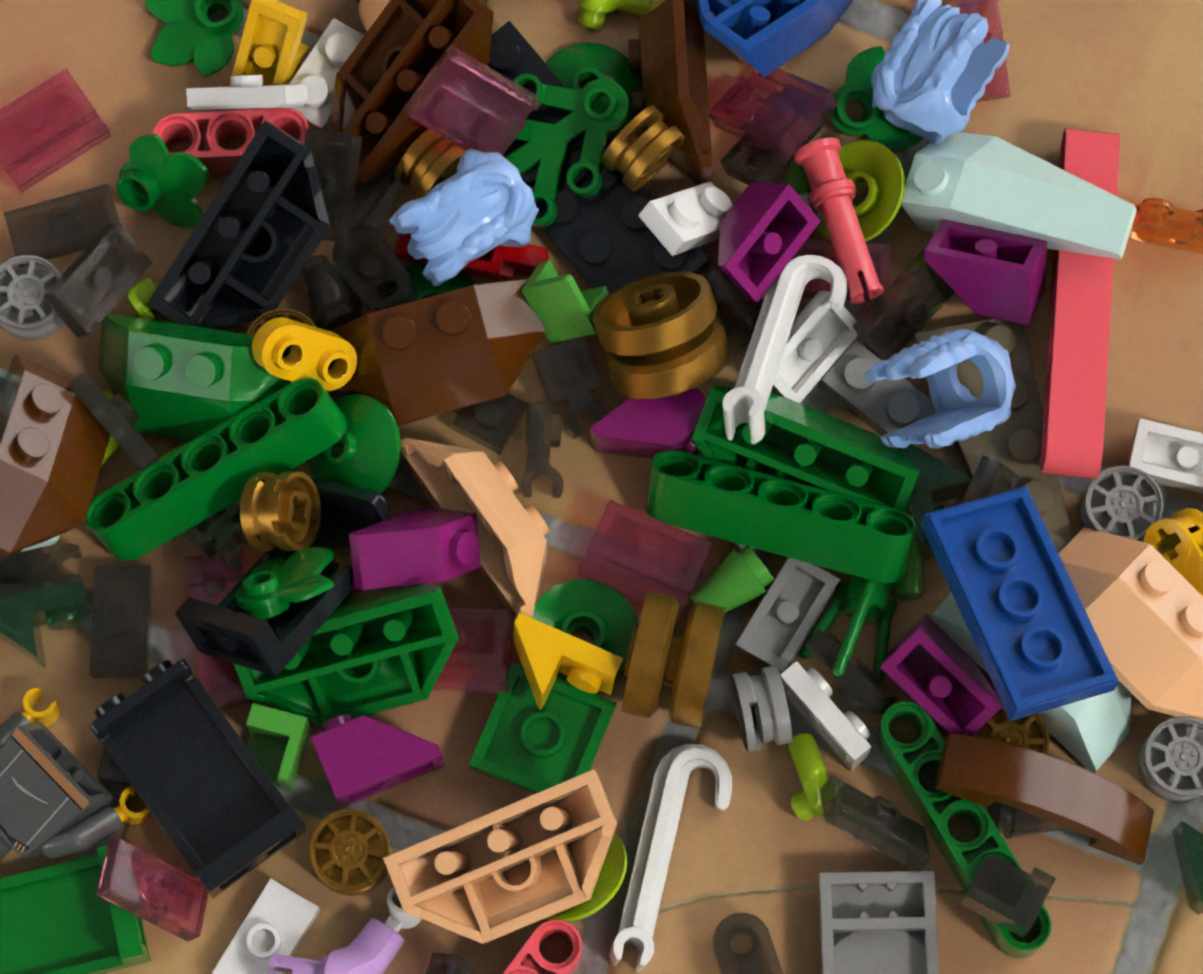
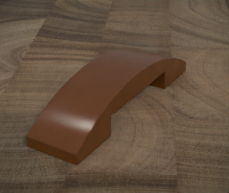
M950 733L946 736L935 785L936 789L986 808L997 801L1090 837L1089 846L1137 865L1145 862L1154 810L1131 792L1091 771L1037 751L969 735Z

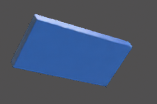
M1027 486L924 514L920 524L1010 721L1115 690L1119 683L1118 678Z

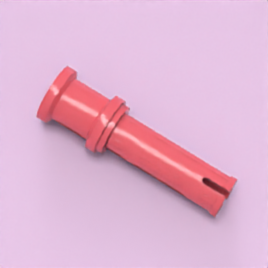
M834 137L822 138L803 145L794 152L793 157L796 164L804 168L811 189L807 197L809 204L816 211L822 212L838 263L847 279L849 300L854 304L865 302L863 297L864 291L860 280L864 281L870 300L880 296L884 289L879 282L852 204L857 189L853 180L846 178L839 158V153L842 150L840 140Z

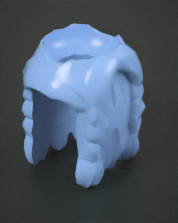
M915 0L909 20L903 25L901 31L893 37L891 49L885 53L884 60L877 64L871 76L873 88L872 107L875 108L877 106L880 110H883L885 119L894 126L908 130L914 135L938 145L952 134L965 129L970 119V112L975 108L976 101L984 95L985 85L993 80L995 70L1001 67L1005 61L1010 45L1005 40L1000 41L997 37L984 43L983 39L986 37L989 25L987 19L980 16L979 13H971L970 15L966 13L960 14V7H951V5L941 6L942 0Z
M468 149L462 153L455 175L437 184L424 197L404 203L391 216L389 222L395 226L397 233L411 234V239L407 246L408 254L414 260L428 259V263L421 274L426 281H429L433 287H436L455 277L469 262L485 255L499 245L524 247L530 243L531 227L539 209L536 207L532 189L522 181L518 168L499 152H481Z
M970 329L946 331L941 336L933 335L929 340L921 341L919 345L913 344L911 348H903L898 354L892 355L887 360H880L864 374L865 382H876L887 378L888 380H898L910 376L911 379L926 377L936 414L881 436L880 439L883 445L887 447L906 448L910 444L920 445L925 443L929 448L939 449L952 445L954 441H965L970 437H976L981 432L991 431L995 426L1001 425L1011 416V401L1016 384L1008 350L1004 349L997 341ZM970 360L979 368L984 383V391L980 399L974 397L969 388L960 384L957 376L958 363Z

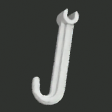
M804 255L791 259L767 290L735 388L727 392L723 398L724 427L728 440H733L736 427L742 423H749L752 444L758 443L765 435L764 411L806 284L815 279L829 282L831 284L830 308L834 311H839L844 307L847 296V279L842 269L833 261L818 255Z
M685 744L673 748L661 759L655 771L618 933L609 949V959L614 967L622 959L624 945L627 944L634 945L639 951V958L635 969L638 973L647 966L654 954L652 938L690 773L696 768L710 770L715 777V809L725 811L729 806L732 794V775L728 764L717 751L704 745Z

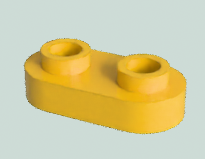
M279 317L267 321L256 332L252 342L254 360L271 375L292 382L301 378L311 377L318 380L326 391L337 390L344 386L352 378L357 366V354L354 347L334 332L288 318ZM292 345L289 355L282 358L284 350ZM336 359L333 367L328 370L330 363Z

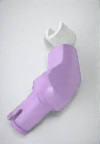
M393 887L387 894L389 917L384 923L372 917L349 946L333 950L329 956H324L322 961L273 953L268 966L274 967L275 971L291 974H383L405 942L404 938L398 934L400 929L413 928L420 923L421 919L403 911V908L400 907L401 903L396 890ZM267 971V974H281Z

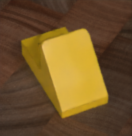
M251 0L232 76L263 75V85L289 84L308 55L309 46L301 43L308 13L277 0Z
M519 612L514 622L513 642L540 710H542L559 673L566 675L567 681L581 691L596 694L600 690L609 695L612 694L620 677L624 658Z

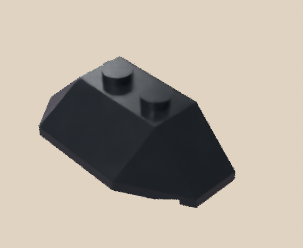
M264 120L147 304L175 323L210 329L254 321L263 313L277 309L332 225L313 150L268 120Z

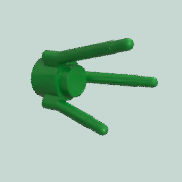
M853 575L850 576L848 583L840 582L832 602L800 650V657L802 659L810 657L843 606H845L843 612L847 617L851 618L833 668L835 676H842L850 660L863 623L875 624L876 619L879 618L872 672L871 697L874 700L881 698L885 672L880 666L888 652L891 620L897 607V603L890 599L895 583L875 582Z

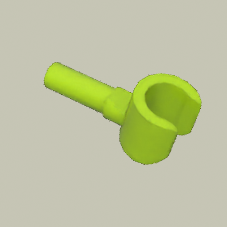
M146 278L133 286L128 293V298L133 311L139 318L157 320L151 312L154 308L147 304L157 289L150 278Z

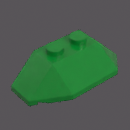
M112 313L102 314L99 369L114 395L120 399L125 414L136 433L190 442L292 383V381L271 375L256 363L252 354V342L255 335ZM292 345L284 350L282 358L289 355Z
M715 385L711 387L692 437L699 451H702L705 458L904 512L921 469L893 447L883 445L877 434L771 392L764 411L765 435L762 440L756 444L751 443L749 423L739 424L735 429L733 440H728L724 427L723 398L727 392L734 388Z
M418 584L368 589L348 595L277 677L235 663L233 664L247 699L260 704L265 702L281 711L307 717L309 722L321 726L326 721L345 714H351L352 719L363 715L366 716L427 700L459 636L440 586Z

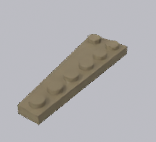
M994 318L914 333L913 344L919 345L921 341H927L933 335L941 336L946 331L970 329L997 341L1004 349L1008 350L1016 384L1011 401V416L1001 425L995 426L991 431L981 432L976 437H970L965 441H954L956 449L960 450L970 475L969 481L977 498L981 499L1027 486L1059 553L1073 539L1059 477L1057 475L1041 474L1040 472L1043 409L1023 325ZM970 360L958 363L957 376L960 384L969 388L971 394L980 399L984 391V383L979 368Z

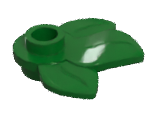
M241 0L145 1L149 11L165 24L160 30L151 50V59L155 63L178 67L194 61L197 69L204 77L217 73L228 64L234 53L233 35L240 30L244 22L245 13ZM222 10L228 13L227 17L222 21L212 22L209 20L210 15L215 11Z
M872 47L858 53L847 66L845 85L840 87L829 101V119L835 129L846 136L860 137L865 135L870 141L878 142L891 151L912 147L923 140V138L914 135L908 130L894 126L885 119L883 110H880L877 106L875 108L872 107L873 88L871 76L876 65L882 62L885 57L883 47ZM856 102L862 107L863 116L861 119L854 120L848 117L845 111L847 103Z
M157 134L139 136L129 147L130 160L119 172V179L116 183L119 197L133 210L145 212L149 209H154L165 221L172 225L196 228L204 212L194 195L199 193L208 183L209 172L207 167L191 154L184 152L168 153L165 143Z
M309 547L296 551L289 558L278 556L263 562L243 581V586L235 593L237 606L245 610L246 615L264 620L283 613L290 607L291 602L305 601L334 587L333 581L320 575V573L336 558L334 551L324 547Z

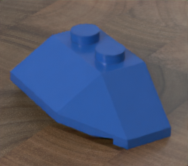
M854 0L693 1L702 28L724 48L765 77L829 34Z

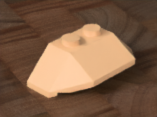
M410 438L401 440L400 460L433 507L476 513L481 568H478V571L512 619L515 621L519 612L533 618L535 605L539 600L547 558V540L544 536L550 531L536 508L530 505L524 509L513 494V491L518 489V485L507 467L501 461L493 465L486 454L480 450Z
M1084 527L1058 554L1118 680L1148 710L1176 717H1192L1203 721V596L1151 544Z
M593 769L383 859L405 913L420 919L422 918L479 943L486 944L591 900L617 822L598 774Z

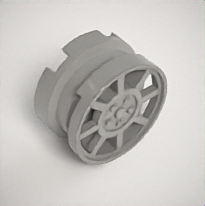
M34 255L16 256L0 265L1 327L12 337L23 341L43 340L58 332L69 316L71 300L68 289L56 267L46 259ZM29 263V265L18 267L14 270L12 269V267L17 266L19 264Z
M1131 466L1108 468L1099 474L1097 480L1093 479L1082 498L1079 508L1082 528L1086 527L1144 542L1147 528L1152 523L1161 520L1164 509L1163 495L1156 481L1149 474Z
M777 666L762 668L760 674L749 676L746 672L731 674L734 706L746 752L761 750L763 743L772 741L777 746L792 743L790 714L783 682Z
M1184 716L1168 719L1158 725L1144 741L1138 757L1139 773L1146 787L1157 797L1168 802L1186 803L1203 795V721Z

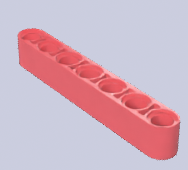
M1065 128L1061 141L1059 168L1117 196L1120 134ZM1053 250L1040 455L1041 474L1095 480L1099 477L1104 445L1114 258Z

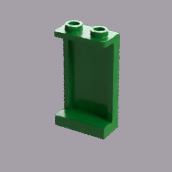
M120 842L97 847L98 854L0 878V974H103L151 962L128 851Z

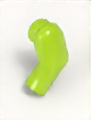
M579 0L577 5L580 7V11L578 12L577 20L584 27L600 29L605 23L606 13L619 10L643 16L652 7L653 0Z
M809 733L798 734L792 738V743H788V749L804 790L794 793L791 796L790 803L800 820L810 821L816 815L823 817L828 811L831 801L826 766L814 736Z

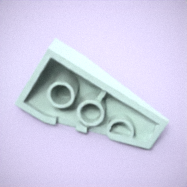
M965 132L954 133L938 145L930 142L915 153L905 183V192L901 203L920 231L935 233L941 220L945 219L1047 241V249L1122 259L1137 212L1133 204L996 136Z

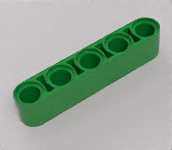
M309 377L293 381L99 494L89 505L85 523L116 559L132 561L140 558L240 500L247 481L254 474L270 472L278 476L332 447L342 438L346 431V417L318 380Z
M666 450L652 457L645 510L649 516L657 521L875 582L896 583L907 576L916 531V523L907 513L683 451Z
M907 701L893 704L885 711L877 729L876 741L881 753L997 947L1004 954L1012 958H1025L1033 955L1048 940L1051 933V919L1048 911L985 807L944 791L931 793L920 785L918 773L926 768L939 770L945 741L929 714L920 705ZM897 720L909 721L916 727L918 739L910 744H902L891 736L889 725ZM954 817L969 819L975 825L977 831L976 839L968 843L955 840L948 830V821ZM984 866H994L1000 869L1006 878L1005 890L998 893L985 890L979 883L978 870ZM1015 915H1023L1029 918L1036 928L1034 941L1021 943L1015 940L1008 930L1009 918Z

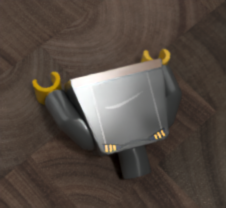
M40 688L28 690L23 697L24 711L21 714L13 713L0 725V862L12 848L24 858L43 854L46 857L55 859L87 851L122 830V822L125 821L132 825L141 824L151 816V812L147 807L139 813H134L127 809L125 803L130 798L138 795L132 786L127 787L122 792L118 806L112 808L108 805L114 797L47 728L52 726L59 718L60 709L57 700L53 701L45 711L36 712L33 710L34 706L44 697Z

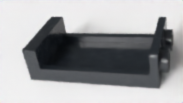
M310 476L317 487L321 502L320 527L316 539L310 547H324L334 551L336 558L320 573V575L332 580L334 587L308 600L297 603L291 602L290 607L286 611L272 618L262 620L246 615L245 610L240 609L235 600V593L243 586V581L263 562L278 556L289 558L296 552L285 551L279 547L273 551H266L218 605L189 597L175 612L198 651L277 677L354 589L349 533L392 519L390 515L391 508L384 497L371 489L361 490L342 485L332 479L323 480Z
M183 658L175 664H172L170 660H166L143 676L142 682L145 685L127 698L123 693L117 694L98 707L94 712L97 719L89 726L214 899L307 830L303 820L292 805H289L195 677L185 659Z

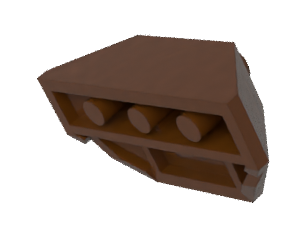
M390 0L337 72L331 111L332 133L328 135L327 148L360 182L368 183L396 166L408 148L421 134L433 125L445 122L489 64L494 12L483 1Z
M657 0L639 19L638 39L628 40L630 72L640 71L641 89H631L632 119L647 107L654 105L664 115L663 122L668 127L676 126L685 136V140L679 150L675 153L672 151L667 160L697 185L709 181L712 182L713 161L704 29L702 28L693 0Z
M528 279L464 287L368 313L331 330V332L338 334L354 347L357 354V366L352 378L344 386L337 389V391L344 395L362 394L380 400L391 411L399 426L506 397L546 332L543 322L530 308L521 291ZM336 359L330 363L328 370L333 367Z
M17 354L11 361L0 394V555L5 558L21 552L24 548L42 543L75 529L84 523L111 435L109 430L65 377Z

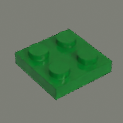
M512 662L471 758L469 767L474 771L532 794L591 771L616 710L617 702L555 681L542 710H540L523 666Z

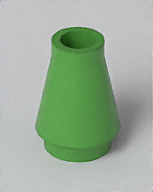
M745 546L739 552L732 549L702 586L689 597L695 604L703 602L726 607V613L766 594L767 591L764 588L775 579L749 546Z

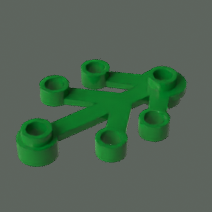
M528 73L516 77L511 84L510 93L513 100L520 107L531 110L538 108L540 105H545L572 112L556 124L501 115L486 104L475 105L468 111L466 126L477 138L488 140L496 136L528 142L505 158L518 168L520 175L540 163L533 196L535 203L538 201L547 202L548 210L545 216L534 220L533 226L539 228L547 227L556 219L557 206L554 201L567 144L584 132L580 162L575 163L568 170L567 184L574 193L581 197H591L600 190L602 175L599 171L608 133L623 125L630 110V101L626 91L613 80L596 79L587 83L581 90L543 84L535 75ZM528 83L536 84L537 91L535 96L529 100H522L520 97L522 87ZM602 96L608 97L610 99V106L607 111L600 114L594 113L593 103L595 100ZM482 114H491V125L485 130H477L475 126L477 118ZM583 171H591L593 173L592 183L586 188H578L576 185L577 176Z

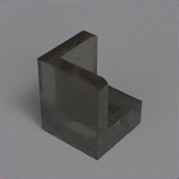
M988 854L983 859L960 905L1023 938L1031 929L1056 878L1036 867L1028 874L998 857Z

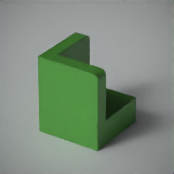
M550 260L538 264L521 290L530 308L543 322L546 331L545 336L550 344L596 334L597 332L592 320L595 307L609 295L606 286L580 291L573 276L569 274L559 276Z
M252 703L246 722L250 732L247 748L277 789L293 793L312 730L308 718Z

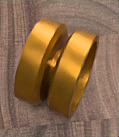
M667 272L648 276L622 286L607 295L595 307L592 320L600 344L605 351L609 352L606 363L613 385L619 394L632 399H657L677 395L702 385L716 376L728 363L730 349L724 329L715 319L717 306L711 286L704 276L691 272Z
M647 591L639 625H634L624 670V676L628 677L622 712L650 718L658 710L663 686L667 685L673 687L668 710L671 722L700 729L726 607L697 602L690 609L685 633H675L680 608L677 598Z

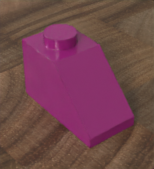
M752 181L720 221L718 266L750 302L758 303L821 221L789 184Z
M942 219L925 249L924 260L976 314L998 318L1006 322L1029 325L1045 293L1047 241Z
M697 387L677 395L657 399L629 398L590 427V445L596 452L651 459L657 453L666 450H677L696 455L700 451L692 437L706 398Z
M425 506L349 533L354 589L368 590L444 582L481 568L476 513Z
M927 613L887 652L880 666L949 734L973 736L1003 706L1001 700L973 659L935 624Z
M345 714L330 719L319 727L321 733L311 737L340 809L445 766L442 753L437 744L365 715L352 719L351 714Z

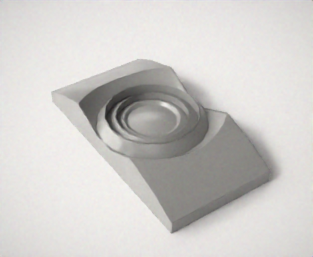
M934 871L819 873V949L821 974H939Z

